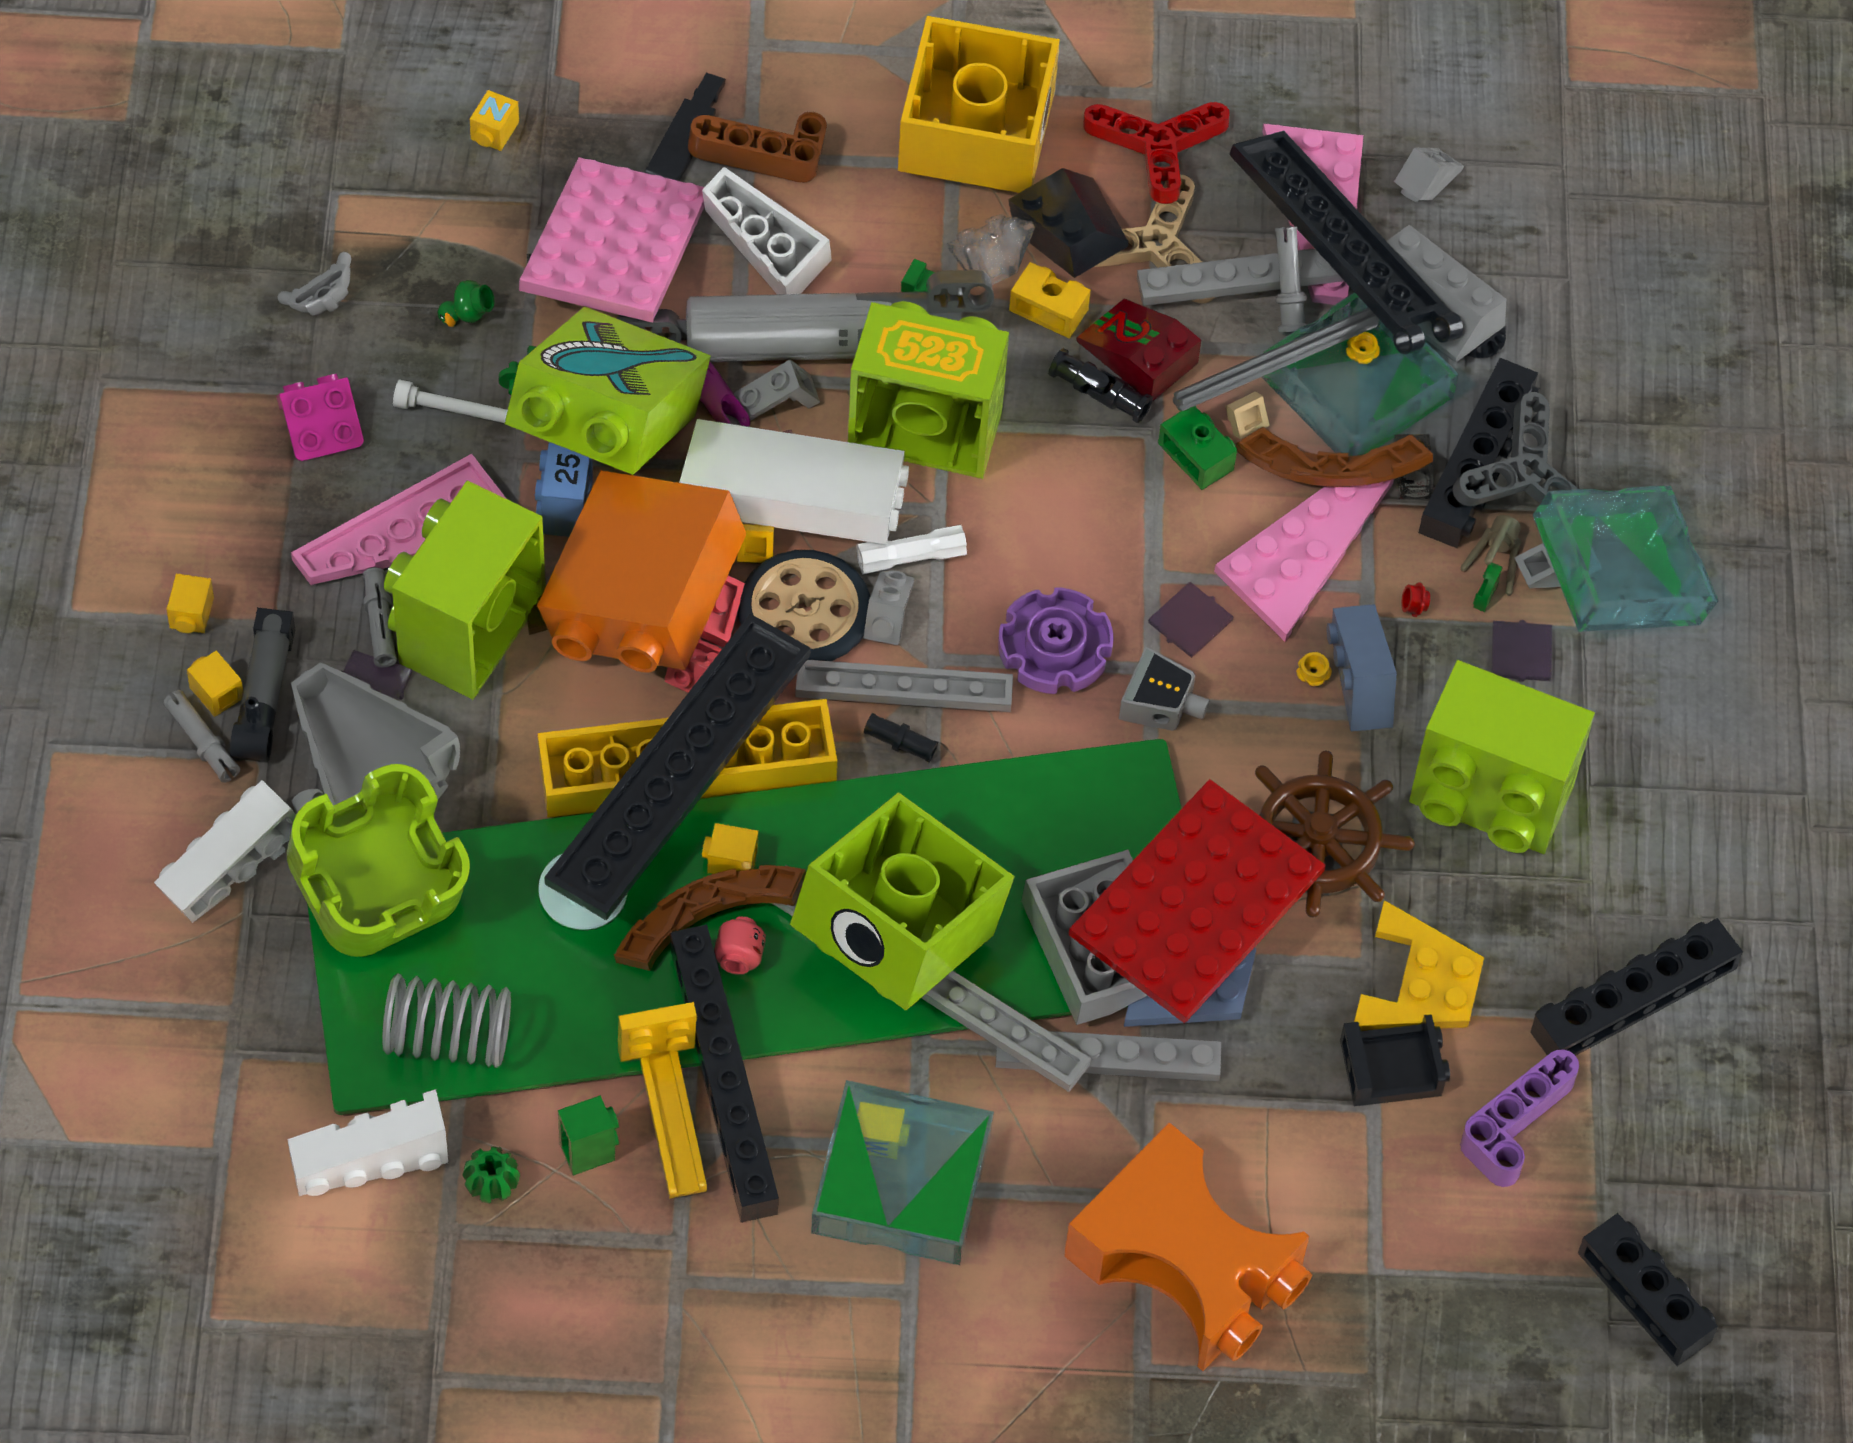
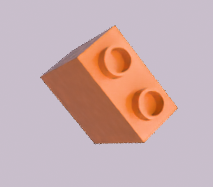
M600 470L537 604L552 637L553 647L563 656L576 661H587L591 659L593 654L617 658L627 667L639 672H653L657 666L686 670L746 536V531L730 491Z

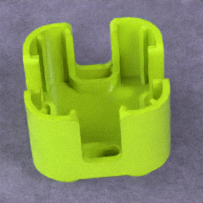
M390 764L380 767L364 777L361 791L358 794L334 806L327 794L321 795L307 802L298 811L293 821L287 848L289 869L325 938L331 946L343 954L356 957L374 954L446 919L453 913L460 901L469 875L470 863L468 854L458 837L446 842L434 819V812L438 802L437 795L429 780L413 767L403 764Z

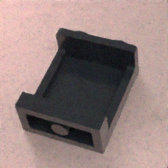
M1432 1014L1424 1015L1423 1021L1419 1025L1360 1031L1359 1022L1344 1023L1340 1044L1354 1107L1442 1096L1445 1082L1450 1081V1068L1448 1060H1442L1440 1048L1443 1047L1442 1032L1440 1026H1434Z

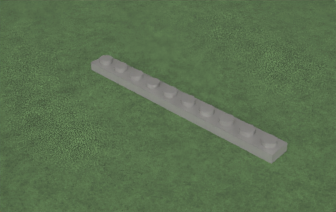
M798 898L794 906L772 904L793 916ZM954 971L950 972L921 997L929 1004L1070 1092L1090 1066V1057Z

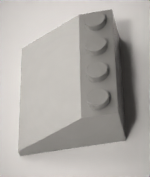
M1129 850L1033 877L1025 882L1021 900L1022 905L1076 1025L1111 1015L1147 996L1069 936V928L1133 861Z

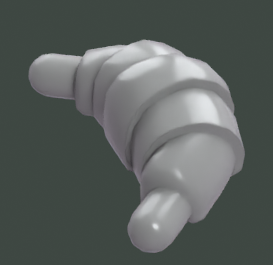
M348 252L340 253L337 263L332 264L330 270L328 269L322 275L320 274L300 289L295 288L292 292L281 291L278 294V301L297 311L310 313L312 316L322 314L327 310L329 312L336 310L339 306L338 303L349 293L347 288L350 284L351 255Z

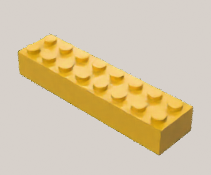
M827 699L772 705L700 799L837 781V755ZM668 718L537 733L538 755L547 818L596 812Z

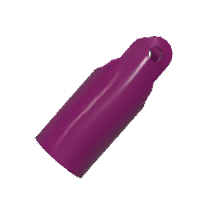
M709 362L700 401L715 422L730 424L726 416L730 415L736 418L741 426L749 427L750 417L714 365Z

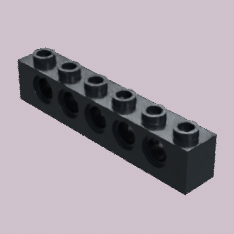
M1499 358L1422 514L1419 534L1454 548H1458L1463 536L1470 537L1476 523V518H1473L1476 510L1482 512L1486 502L1475 506L1461 504L1454 496L1453 485L1466 471L1499 462L1502 457L1508 459L1512 451L1511 437L1513 435L1515 405L1526 393L1540 392V388L1535 386L1538 372ZM1495 472L1492 474L1493 481L1495 483L1497 482L1500 473ZM1482 482L1474 487L1465 485L1467 490H1473L1474 492L1483 486Z
M1718 918L1707 924L1704 922L1697 923L1681 938L1677 940L1670 938L1661 943L1653 953L1647 956L1644 954L1637 955L1623 969L1617 972L1610 970L1601 975L1595 984L1587 988L1581 986L1574 989L1566 996L1565 1000L1555 1005L1548 1003L1542 1006L1535 1013L1530 1033L1546 1055L1555 1050L1563 1049L1570 1051L1576 1056L1736 970L1743 951ZM1688 954H1696L1699 957H1701V959H1694L1690 957ZM1658 970L1668 971L1671 975H1663ZM1628 986H1635L1639 988L1641 992L1632 991L1628 988ZM1598 1003H1606L1610 1005L1611 1008H1603L1600 1005H1598ZM1567 1019H1575L1581 1024H1571Z

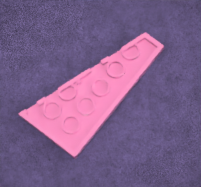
M1263 124V136L1285 131L1357 209L1364 135ZM1297 230L1298 251L1315 249ZM1345 281L1308 286L1312 302L1347 306L1349 285Z
M470 454L291 552L292 561L310 585L362 574L365 570L373 567L388 568L401 552L415 555L425 541L421 533L422 526L432 505L440 498L451 503L467 480L505 499L507 498L476 458Z
M1394 479L1362 486L1323 487L1215 564L1214 572L1286 642L1293 627L1303 617L1314 596L1320 592L1346 554L1348 546L1353 539H1356L1361 532L1363 524L1370 514H1373L1392 486Z

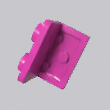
M336 373L317 378L318 385L304 387L303 382L283 386L284 393L276 396L279 409H283L294 455L297 460L304 461L357 448L363 444L364 439L348 377L338 379Z

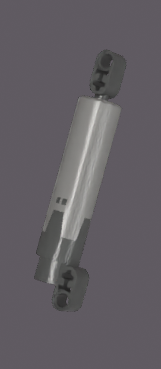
M947 270L937 271L930 275L926 284L927 291L690 296L687 299L686 319H680L674 311L668 309H658L653 323L618 315L616 319L646 330V327H650L652 333L678 343L681 340H686L688 347L711 355L709 362L854 359L871 302L888 306L900 301L911 302L924 308L929 315L959 321L962 319L961 312H980L988 309L994 301L991 278L983 271ZM977 286L986 289L980 295L969 293L972 288ZM958 287H961L963 295H958ZM945 288V294L940 295L941 289ZM669 327V333H662V328Z

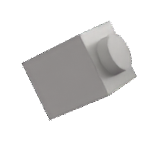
M1414 148L1394 183L1402 187L1401 193L1414 202L1433 200L1461 172L1464 165L1439 148Z

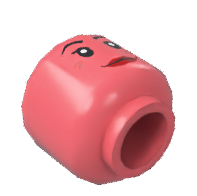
M741 916L724 922L719 928L714 948L716 959L722 969L732 974H745L755 969L761 963L766 934L761 927L756 925L753 919Z

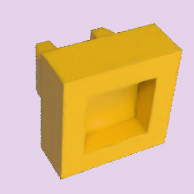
M743 524L746 536L737 554V562L762 563L773 557L774 527Z

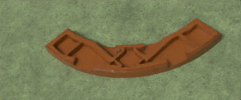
M1261 427L1236 443V449L1240 455L1265 471L1295 482L1328 487H1352L1385 482L1412 473L1433 462V453L1411 434L1391 444L1371 449L1366 454L1348 456V453L1318 451V454L1305 452L1300 450L1297 445L1272 434L1265 427Z
M760 865L759 869L737 871L734 868L693 881L658 902V907L643 921L640 919L631 928L614 954L616 963L650 971L657 958L670 944L671 932L687 929L697 921L728 908L755 903H776L794 906L800 894L806 870L789 866Z

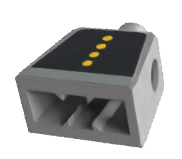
M1145 647L1121 700L1119 719L1173 731L1177 729L1184 713L1203 720L1210 699L1193 694L1196 677L1193 671Z

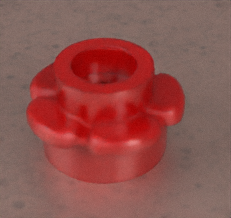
M1420 582L1415 585H1406L1401 600L1403 612L1412 613L1413 617L1421 615L1422 611L1426 612L1430 605V592L1425 590V587Z

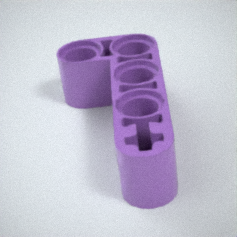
M1563 1049L1551 1052L1467 1120L1460 1143L1461 1151L1495 1185L1508 1187L1515 1184L1519 1179L1525 1154L1522 1147L1513 1137L1572 1090L1579 1069L1577 1057L1570 1051ZM1534 1091L1541 1097H1531L1526 1092ZM1499 1113H1509L1513 1116V1119L1503 1118ZM1480 1134L1483 1135L1487 1140H1476L1472 1135ZM1506 1160L1509 1161L1513 1166L1505 1167L1499 1164L1498 1161Z

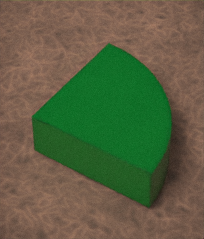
M1492 562L1487 566L1483 575V583L1475 595L1473 608L1485 612L1498 586L1502 566Z

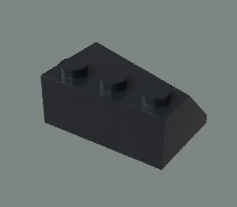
M1061 168L1008 199L1013 230L1074 278L1129 246L1126 236L1094 178Z

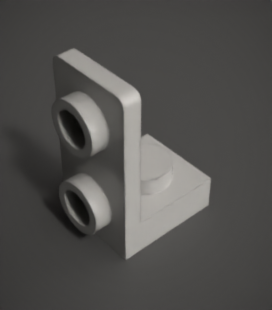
M791 360L786 361L734 393L748 413L750 421L788 398L793 401H799L808 409L820 403L811 375Z

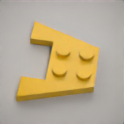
M1384 900L1375 937L1411 946L1397 1003L1361 994L1354 1022H1359L1360 1031L1419 1025L1422 1023L1424 1015L1432 1014L1434 1026H1440L1441 1029L1468 1027L1484 957Z

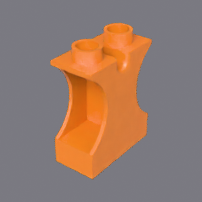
M1168 1123L1069 1223L1064 1257L1098 1285L1111 1282L1138 1283L1154 1288L1176 1302L1186 1313L1195 1330L1199 1348L1197 1367L1204 1371L1221 1352L1232 1361L1238 1360L1258 1338L1263 1325L1248 1314L1251 1302L1262 1310L1272 1300L1282 1309H1286L1304 1291L1312 1277V1273L1303 1266L1309 1235L1304 1231L1293 1234L1263 1233L1245 1227L1229 1217L1217 1205L1207 1188L1203 1173L1204 1150L1171 1123Z

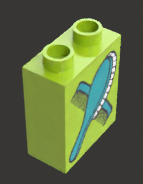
M584 306L519 361L504 424L634 475L696 416L711 355Z

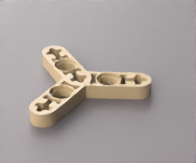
M1180 174V189L1184 191L1180 193L1178 202L1175 201L1170 204L1156 202L1146 226L1122 229L1128 243L1133 248L1126 252L1120 251L1094 267L1151 261L1159 268L1171 266L1170 262L1175 259H1182L1188 264L1202 262L1177 238L1193 201L1194 182L1188 176ZM1165 181L1163 188H1167V181ZM1163 212H1171L1177 216V219L1173 222H1165L1161 220L1159 215ZM1158 239V242L1162 245L1156 246V243L1152 240ZM1140 240L1142 241L1141 246H1143V248H1139ZM1215 297L1196 299L1192 301L1200 304L1208 303L1212 301Z

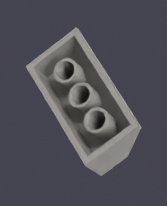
M1406 226L1387 240V243L1448 309L1460 317L1463 323L1461 337L1445 343L1439 342L1434 337L1430 321L1417 324L1422 329L1425 339L1453 361L1458 362L1505 326L1507 299L1412 226Z

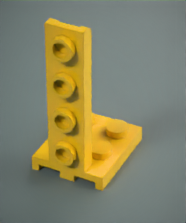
M694 1002L619 1016L618 1051L620 1061L640 1060L669 1199L707 1192L705 1174L678 1056V1051L695 1048L697 1015Z

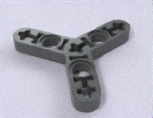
M1537 392L1526 393L1515 405L1511 458L1466 471L1453 485L1455 498L1466 506H1475L1525 491L1555 517L1579 516L1581 511L1586 516L1600 515L1599 507L1593 500L1547 463L1550 406L1547 399ZM1530 404L1532 405V409L1526 406ZM1532 410H1533L1534 412H1538L1533 418H1532ZM1523 433L1532 434L1536 438L1538 446H1528L1523 440ZM1527 466L1533 470L1530 476L1525 473ZM1495 472L1501 473L1507 480V487L1498 486L1493 481L1492 474ZM1542 478H1544L1546 481L1541 486L1538 485ZM1481 482L1483 485L1476 492H1474L1473 490H1467L1465 487L1466 484L1469 487H1474L1479 485ZM1548 487H1557L1562 492L1563 500L1553 499L1548 492ZM1570 501H1572L1573 504L1569 507V509L1566 508L1565 506ZM1595 516L1593 521V527L1599 522V520Z

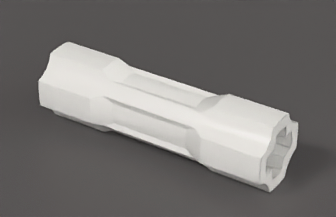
M961 525L935 529L925 535L893 541L887 540V545L872 542L856 545L857 558L862 575L889 570L896 565L927 559L944 560L967 555V543Z

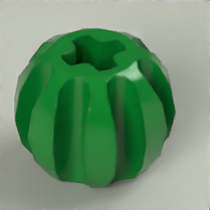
M491 1146L489 1151H483L480 1148L472 1153V1160L465 1163L462 1175L466 1180L465 1187L472 1197L480 1195L481 1202L491 1203V1200L494 1198L504 1201L511 1196V1189L517 1188L520 1173L517 1170L518 1163L511 1153L502 1154L503 1150L501 1147Z

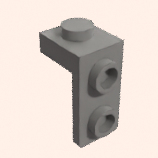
M895 570L881 571L869 599L863 639L899 645L905 607L914 585L913 577L906 576L903 572Z

